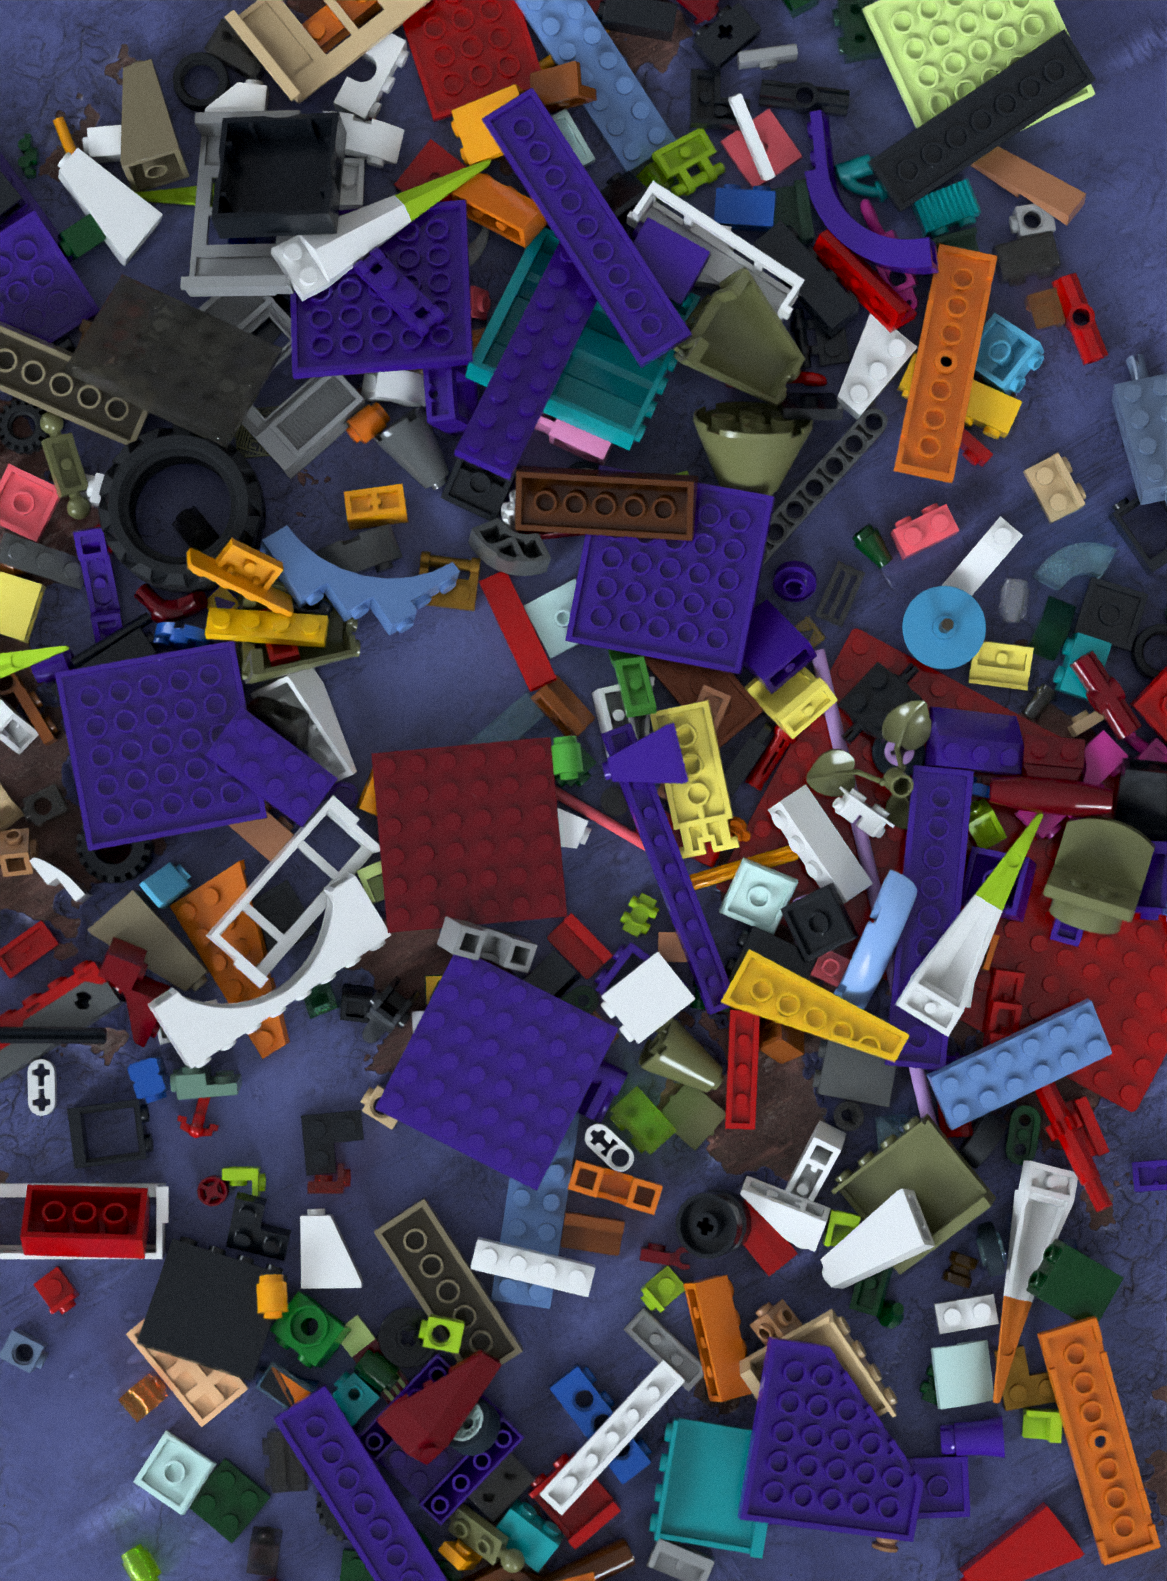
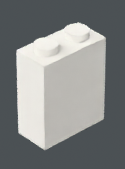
M656 952L601 996L604 1002L600 1006L611 1019L617 1016L623 1024L619 1030L629 1042L635 1039L639 1044L694 1001L695 998L661 954Z

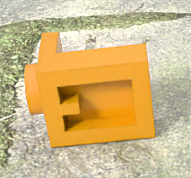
M459 1539L457 1541H445L438 1549L458 1571L473 1570L483 1558Z

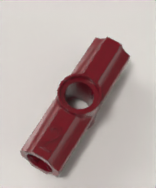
M1093 650L1070 664L1086 689V697L1091 706L1098 714L1103 715L1118 740L1129 736L1142 726L1125 701L1126 695L1122 687L1114 677L1108 675Z

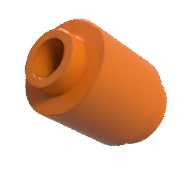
M378 402L372 405L367 404L346 421L349 426L346 432L356 444L361 441L365 445L374 436L383 431L391 419Z

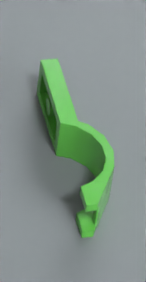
M608 649L610 661L613 668H615L626 717L656 713L657 706L644 656Z

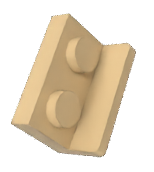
M1059 452L1023 471L1050 524L1085 506L1084 499H1086L1084 489L1080 483L1075 484L1070 475L1073 470L1068 459L1065 456L1061 458Z

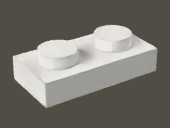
M993 1293L934 1303L939 1334L999 1324Z

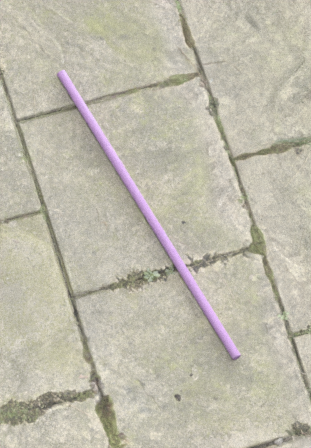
M825 649L815 650L817 657L812 660L815 676L817 679L819 677L823 679L835 695ZM836 702L824 712L832 748L842 749L849 753L847 742L841 737L844 734V729ZM855 780V787H854V789L858 790L857 784H856V780ZM859 815L853 824L851 823L860 865L873 883L866 888L872 911L881 885L869 835L856 826V823L862 817ZM895 950L886 967L890 992L892 988ZM909 1067L920 1118L928 1114L938 1126L925 1070Z

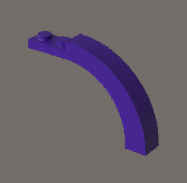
M822 110L811 111V122L807 123L809 138L813 139L814 150L810 151V159L813 168L816 169L805 171V177L812 203L825 226L854 254L880 268L905 274L939 273L936 243L929 237L920 239L889 238L866 229L851 216L842 201L836 183L829 117Z

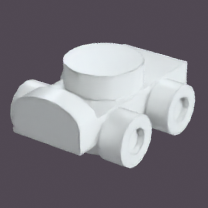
M512 490L509 493L510 501H504L502 504L501 516L503 524L507 528L518 532L520 530H515L516 490Z

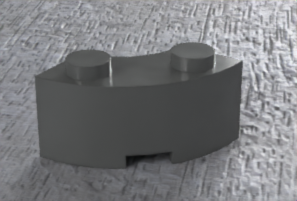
M499 518L473 527L471 530L468 544L474 553L490 567L516 576H533L547 572L551 556L539 533H516L507 528Z
M390 524L358 533L359 535L352 539L340 540L314 552L320 558L335 566L360 575L372 570H376L377 573L387 571L393 568L392 562L403 557Z

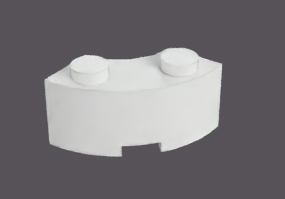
M323 111V113H332V112H335V111ZM339 112L347 132L345 155L365 158L367 160L366 164L377 168H383L384 164H397L404 129L375 119L363 121L354 117V114Z

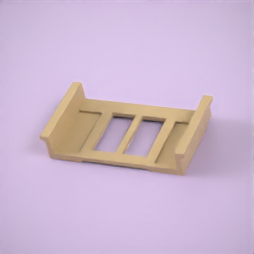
M257 0L239 15L235 10H232L225 16V19L291 101L295 99L300 104L330 79L335 78L391 34L431 0H377L384 10L360 29L357 28L336 0H323L351 34L350 37L327 55L283 2L284 0Z

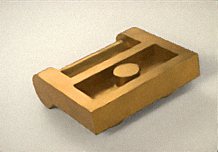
M422 551L419 575L429 573V566L441 568L452 562L458 570L470 571L469 580L457 579L456 586L446 594L437 593L431 597L432 600L426 606L474 612L481 559L472 557L469 560L431 555L429 551Z

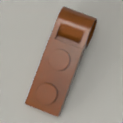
M10 674L13 679V685L6 691L0 689V695L4 697H17L45 745L49 746L58 741L55 733L59 730L50 715L46 718L40 709L43 706V702L35 690L30 692L18 674Z

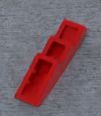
M498 572L479 581L529 691L532 692L543 687L545 684L548 685L556 681V675L509 575Z
M993 967L983 1048L1018 1031L1023 1007L1020 1003L1025 977L1023 971Z

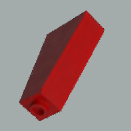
M1043 1502L959 1568L964 1575L960 1581H1024L1079 1559L1084 1555V1552Z

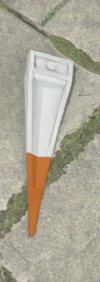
M1023 1161L1019 1189L1015 1190L993 1403L1001 1401L1016 1348L1034 1299V1295L1026 1291L1029 1278L1043 1261L1045 1249L1055 1239H1058L1074 1203L1078 1178L1073 1171L1033 1161Z

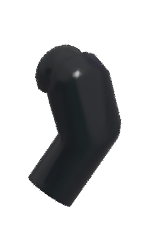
M292 599L294 613L326 615L328 619L331 617L330 613L333 611V605L324 600H320L316 608L309 606V604L299 608Z

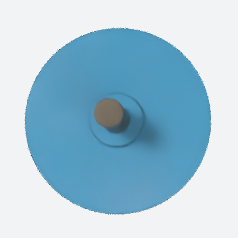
M937 586L923 591L911 601L903 617L902 633L908 650L922 664L935 669H953L966 664L979 652L985 639L986 622L981 607L967 592L951 586Z

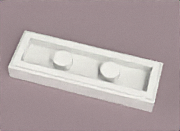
M737 93L728 97L729 104L761 180L767 181L776 177L742 94Z

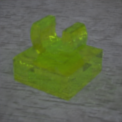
M656 162L646 165L635 176L647 188H649L653 181L667 190L674 183L673 178L669 180L665 178Z

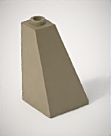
M152 59L136 61L130 66L123 67L120 162L129 185L134 192H143L190 177Z
M132 890L87 929L93 936L110 945L113 937L147 950L144 962L148 964L147 969L183 991H189L192 988L196 992L208 981L205 977L209 973L207 967L140 891Z

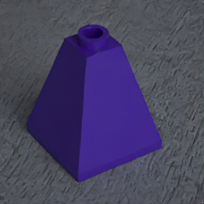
M674 723L667 724L608 757L606 762H602L606 780L612 779V782L682 784L688 782Z

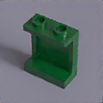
M1055 1239L1045 1249L1043 1261L1039 1268L1031 1274L1026 1291L1077 1321L1095 1316L1099 1323L1124 1278L1067 1244Z

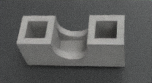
M448 916L445 918L437 942L438 946L454 955L478 960L481 957L493 961L502 967L525 973L529 972L538 946L521 935L476 925Z

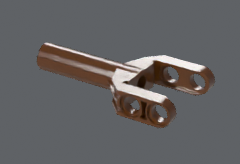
M622 1537L544 1576L527 1571L525 1568H522L517 1573H509L503 1569L500 1560L495 1565L491 1564L458 1581H557L589 1572L594 1573L595 1581H603L636 1565V1560L626 1539L624 1540Z

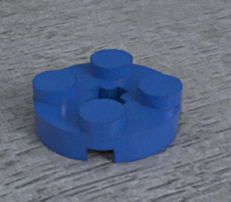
M174 622L157 623L153 644L163 648H170L171 646L178 648L177 651L211 645L214 640L206 639L204 629L185 624L184 628H174Z

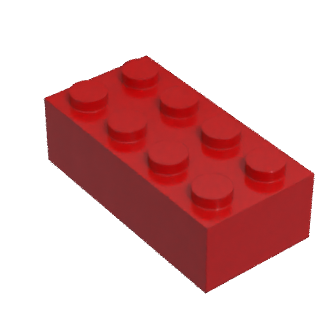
M27 1184L20 1234L24 1255L145 1259L151 1210L148 1188Z

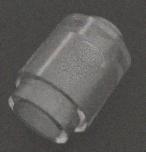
M1004 579V585L1000 587L997 615L1003 617V622L1020 623L1021 619L1027 618L1030 596L1027 581Z

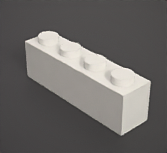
M806 784L768 809L773 823L781 829L788 839L790 848L798 854L805 865L807 873L815 879L820 888L834 883L844 904L873 884Z
M478 1237L470 1269L588 1297L595 1265Z

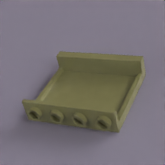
M928 1114L924 1115L921 1119L917 1116L910 1119L903 1125L904 1132L897 1137L894 1133L880 1143L882 1149L875 1154L872 1151L867 1152L857 1161L859 1166L852 1172L849 1168L845 1169L835 1178L837 1184L831 1190L833 1194L840 1191L863 1221L896 1191L902 1188L914 1190L935 1247L894 1265L893 1267L899 1275L990 1208L996 1199V1196Z

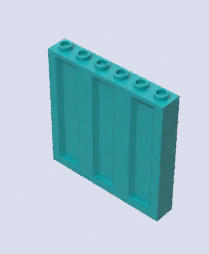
M544 227L527 246L473 353V362L468 363L465 378L487 387L559 244V240L552 230ZM691 292L683 307L672 302L684 323L700 300V296ZM597 302L543 413L630 451L634 440L640 443L647 427L642 424L645 417L652 418L658 402L653 401L656 394L662 396L669 381L668 378H665L667 370L673 372L678 362L674 357L676 351L671 349L643 368H640L606 313Z

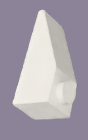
M1000 516L941 586L955 587L972 596L1023 535Z
M820 1120L784 1190L814 1201L842 1150L847 1133Z
M746 1176L740 1193L742 1197L786 1241L793 1243L800 1249H809L815 1252L831 1208Z

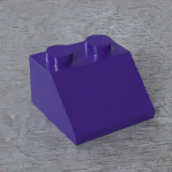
M972 846L963 882L961 906L965 907L1006 853ZM1025 857L1000 916L1001 918L1020 922L1024 920L1037 866L1029 857Z

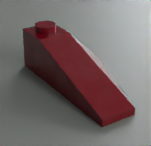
M479 1350L450 1367L448 1374L436 1382L430 1379L423 1383L424 1389L409 1397L406 1393L399 1397L376 1418L377 1422L407 1455L428 1465L450 1444L502 1364L500 1360L483 1350Z

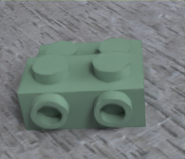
M185 1064L180 1069H173V1074H170V1086L172 1092H177V1100L238 1095L242 1087L241 1074H234V1070L217 1071L216 1076H212L211 1064L200 1068L193 1067L192 1069Z

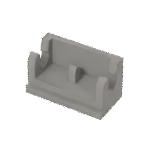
M659 1539V1541L654 1543L646 1566L682 1581H707L715 1560L713 1556L679 1542Z

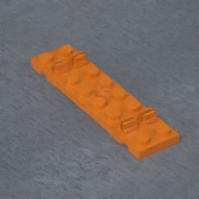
M939 244L937 250L939 273H933L893 471L952 483L997 256ZM947 357L951 360L952 364L949 367H944L940 360Z
M1087 1317L1037 1333L1101 1563L1105 1566L1161 1548L1155 1524H1153L1150 1515V1506L1118 1397L1107 1352H1105L1103 1347V1338L1097 1317ZM1098 1436H1103L1105 1443L1100 1447L1096 1446L1095 1439Z

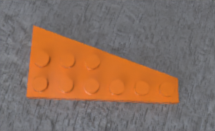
M244 859L170 905V908L228 1003L252 1000L276 988L274 977H271L270 973L266 976L268 978L267 982L259 988L233 965L235 962L206 937L207 933L249 887L244 872L246 870ZM242 911L221 934V937L256 967L267 955V949L261 927ZM283 1013L274 1018L268 1017L261 1022L262 1026L258 1030L248 1034L262 1059L290 1042Z

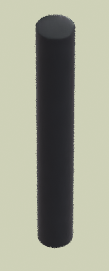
M145 612L71 658V662L76 669L139 627L142 629L152 623L151 617Z

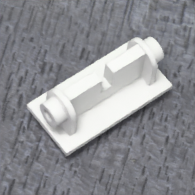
M842 786L839 787L844 795L842 798L837 797L834 800L832 807L835 808V813L841 815L852 824L861 815L862 817L856 823V826L872 838L883 836L886 823L892 828L895 826L887 818L890 813L876 803L873 807L865 803L867 797L854 788L849 792Z

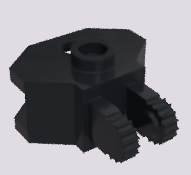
M398 976L393 979L383 992L378 990L368 1004L371 1006V1009L366 1016L371 1020L362 1032L365 1042L375 1043L385 1031L390 1034L396 1026L402 1029L412 1016L408 1011L419 998L420 993L415 991L407 1000L396 992L395 989L402 980Z

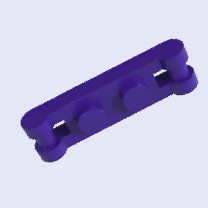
M378 247L372 249L369 252V257L364 261L359 260L353 265L355 272L419 336L424 337L430 332L429 328L435 323L440 324L446 319L443 311L408 280ZM378 266L381 270L374 275L371 270ZM423 312H425L427 315H425L422 319L418 317Z

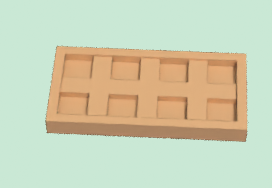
M145 1318L126 1333L201 1427L249 1389L248 1385L241 1378L138 1345L137 1340Z

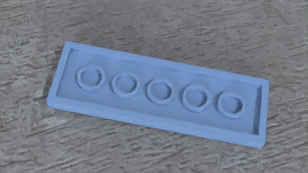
M1087 998L927 1074V1077L948 1127L954 1130L1113 1053L1093 1003Z

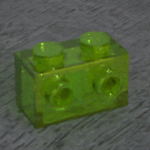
M637 1085L610 1108L613 1113L610 1119L621 1131L625 1128L628 1129L634 1136L630 1140L631 1143L641 1154L646 1150L651 1155L677 1131Z

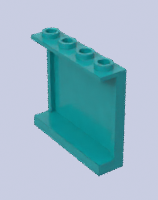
M673 1416L672 1424L667 1423L665 1428L664 1441L669 1442L667 1454H661L659 1471L664 1472L662 1484H656L654 1501L659 1502L657 1514L652 1513L649 1531L654 1532V1541L665 1539L748 1553L750 1557L762 1559L768 1523L740 1520L737 1517L752 1429Z

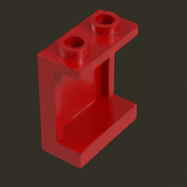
M565 1452L552 1463L555 1467L547 1475L543 1472L540 1473L529 1483L532 1488L528 1491V1495L536 1500L567 1537L570 1545L576 1550L621 1511V1506L597 1478L562 1515L540 1496L539 1493L576 1454L573 1452L568 1456Z

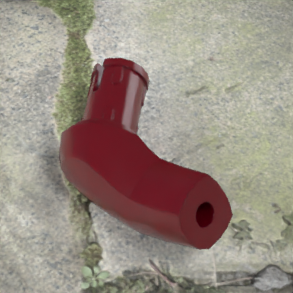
M145 583L134 594V598L152 613L151 619L155 623L184 620L205 609L208 605L203 591H195L177 599L164 600L148 583Z

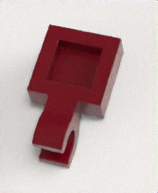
M648 1242V1247H641L640 1261L673 1265L682 1270L690 1269V1264L682 1263L679 1260L682 1253H689L683 1246L677 1248L674 1252L665 1251L666 1245Z

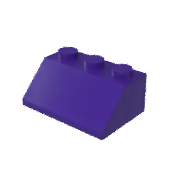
M930 707L931 732L926 743L924 766L1008 776L1021 774L1024 743L1017 716Z

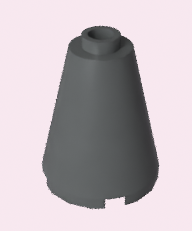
M423 405L411 410L391 423L388 430L384 433L381 431L374 436L376 443L425 489L431 487L434 491L447 483L448 479L446 476L450 471L433 427L427 423L426 410Z

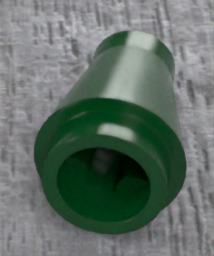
M868 524L852 536L855 542L854 546L875 563L879 569L893 559L877 527L873 528L871 524Z

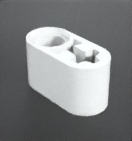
M594 1123L587 1128L585 1132L587 1146L615 1171L623 1172L632 1166L634 1155L631 1148L611 1129L602 1123ZM593 1130L597 1132L604 1130L606 1133L603 1137L609 1144L612 1139L618 1143L611 1146L607 1154L604 1155L601 1151L605 1150L606 1147L600 1142L593 1144L591 1142L593 1139L591 1132ZM623 1149L627 1151L629 1160L625 1165L618 1166L612 1162L611 1156L615 1150Z

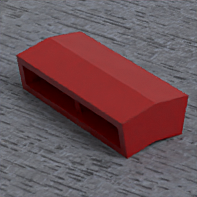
M743 1199L751 1214V1232L743 1245L765 1273L771 1276L798 1253L788 1241Z

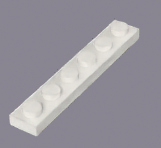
M662 1359L543 1488L539 1495L562 1515L685 1382V1379Z

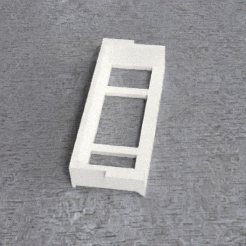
M653 181L633 212L630 211L627 215V224L636 228L639 221L645 223L647 217L710 251L711 256L702 273L717 283L745 267L756 281L781 322L783 319L788 321L793 311L791 307L798 298L797 295L800 287L805 280ZM656 197L683 214L684 219L656 202ZM694 222L753 260L754 265L694 227ZM765 268L766 270L770 271L771 273H773L774 275H776L777 277L791 285L792 289H789L785 285L781 284L780 282H778L777 280L763 272V269Z
M334 796L320 804L304 826L298 829L294 836L206 935L207 938L235 961L233 965L259 988L267 982L268 978L266 976L324 911L326 906L327 894L323 889L287 932L282 934L249 904L290 855L298 848L332 879L328 883L330 884L347 872L355 875L357 870L363 866L373 853L380 851V845L356 824L360 819ZM325 815L330 817L361 845L339 872L304 841ZM242 911L277 941L256 967L221 937V934Z
M0 1183V1197H26L27 1184L148 1188L149 1197H156V1244L146 1245L145 1259H163L166 1255L165 1223H169V1186H166V1183ZM0 1245V1259H130L24 1255L22 1245Z

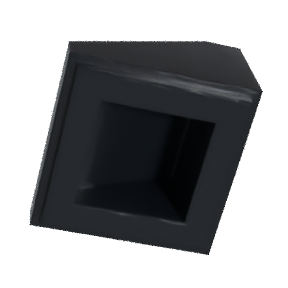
M344 984L340 1020L368 1023L370 1019L366 1015L371 1009L368 1003L373 997L374 988L371 986Z

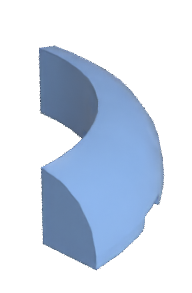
M890 869L883 881L870 914V918L875 920L874 922L868 921L839 986L834 990V995L862 1010L869 1003L886 970L916 899L917 888L907 877Z

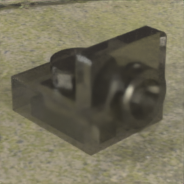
M270 1526L253 1527L246 1573L276 1577L283 1530L274 1529Z

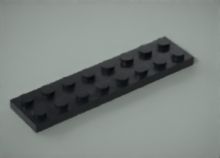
M1064 29L876 155L867 164L896 210L901 212L1096 79Z

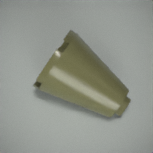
M673 1017L655 1031L658 1034L653 1041L648 1039L640 1054L638 1064L645 1071L704 1092H709L711 1089L716 1090L724 1079L722 1066Z

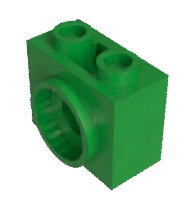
M300 1291L297 1292L288 1304V1312L282 1313V1318L277 1319L270 1328V1331L276 1335L274 1340L286 1350H289L291 1347L299 1353L297 1359L310 1369L313 1365L323 1368L352 1330L310 1295ZM315 1319L318 1323V1330L314 1335H310L307 1331V1325L311 1320Z

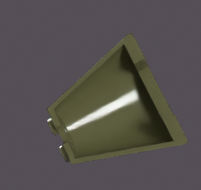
M744 267L719 283L721 289L713 292L712 296L707 294L695 307L685 321L686 326L692 333V337L673 348L677 352L674 357L681 364L769 404L778 406L787 396L786 383H792L800 375V367L805 361V357L750 272Z
M275 580L272 587L289 594L282 582ZM239 593L238 604L241 605L240 609L257 611L268 608L259 602L247 600ZM324 594V597L321 600H324L331 604L327 596ZM318 602L311 606L316 608L318 606ZM333 606V611L330 613L331 617L329 618L325 648L297 646L300 655L299 661L271 667L265 643L236 641L237 660L242 680H245L246 684H254L341 660L359 657L360 640L355 639V635L352 633L357 630L358 619L354 620L352 617L344 622Z

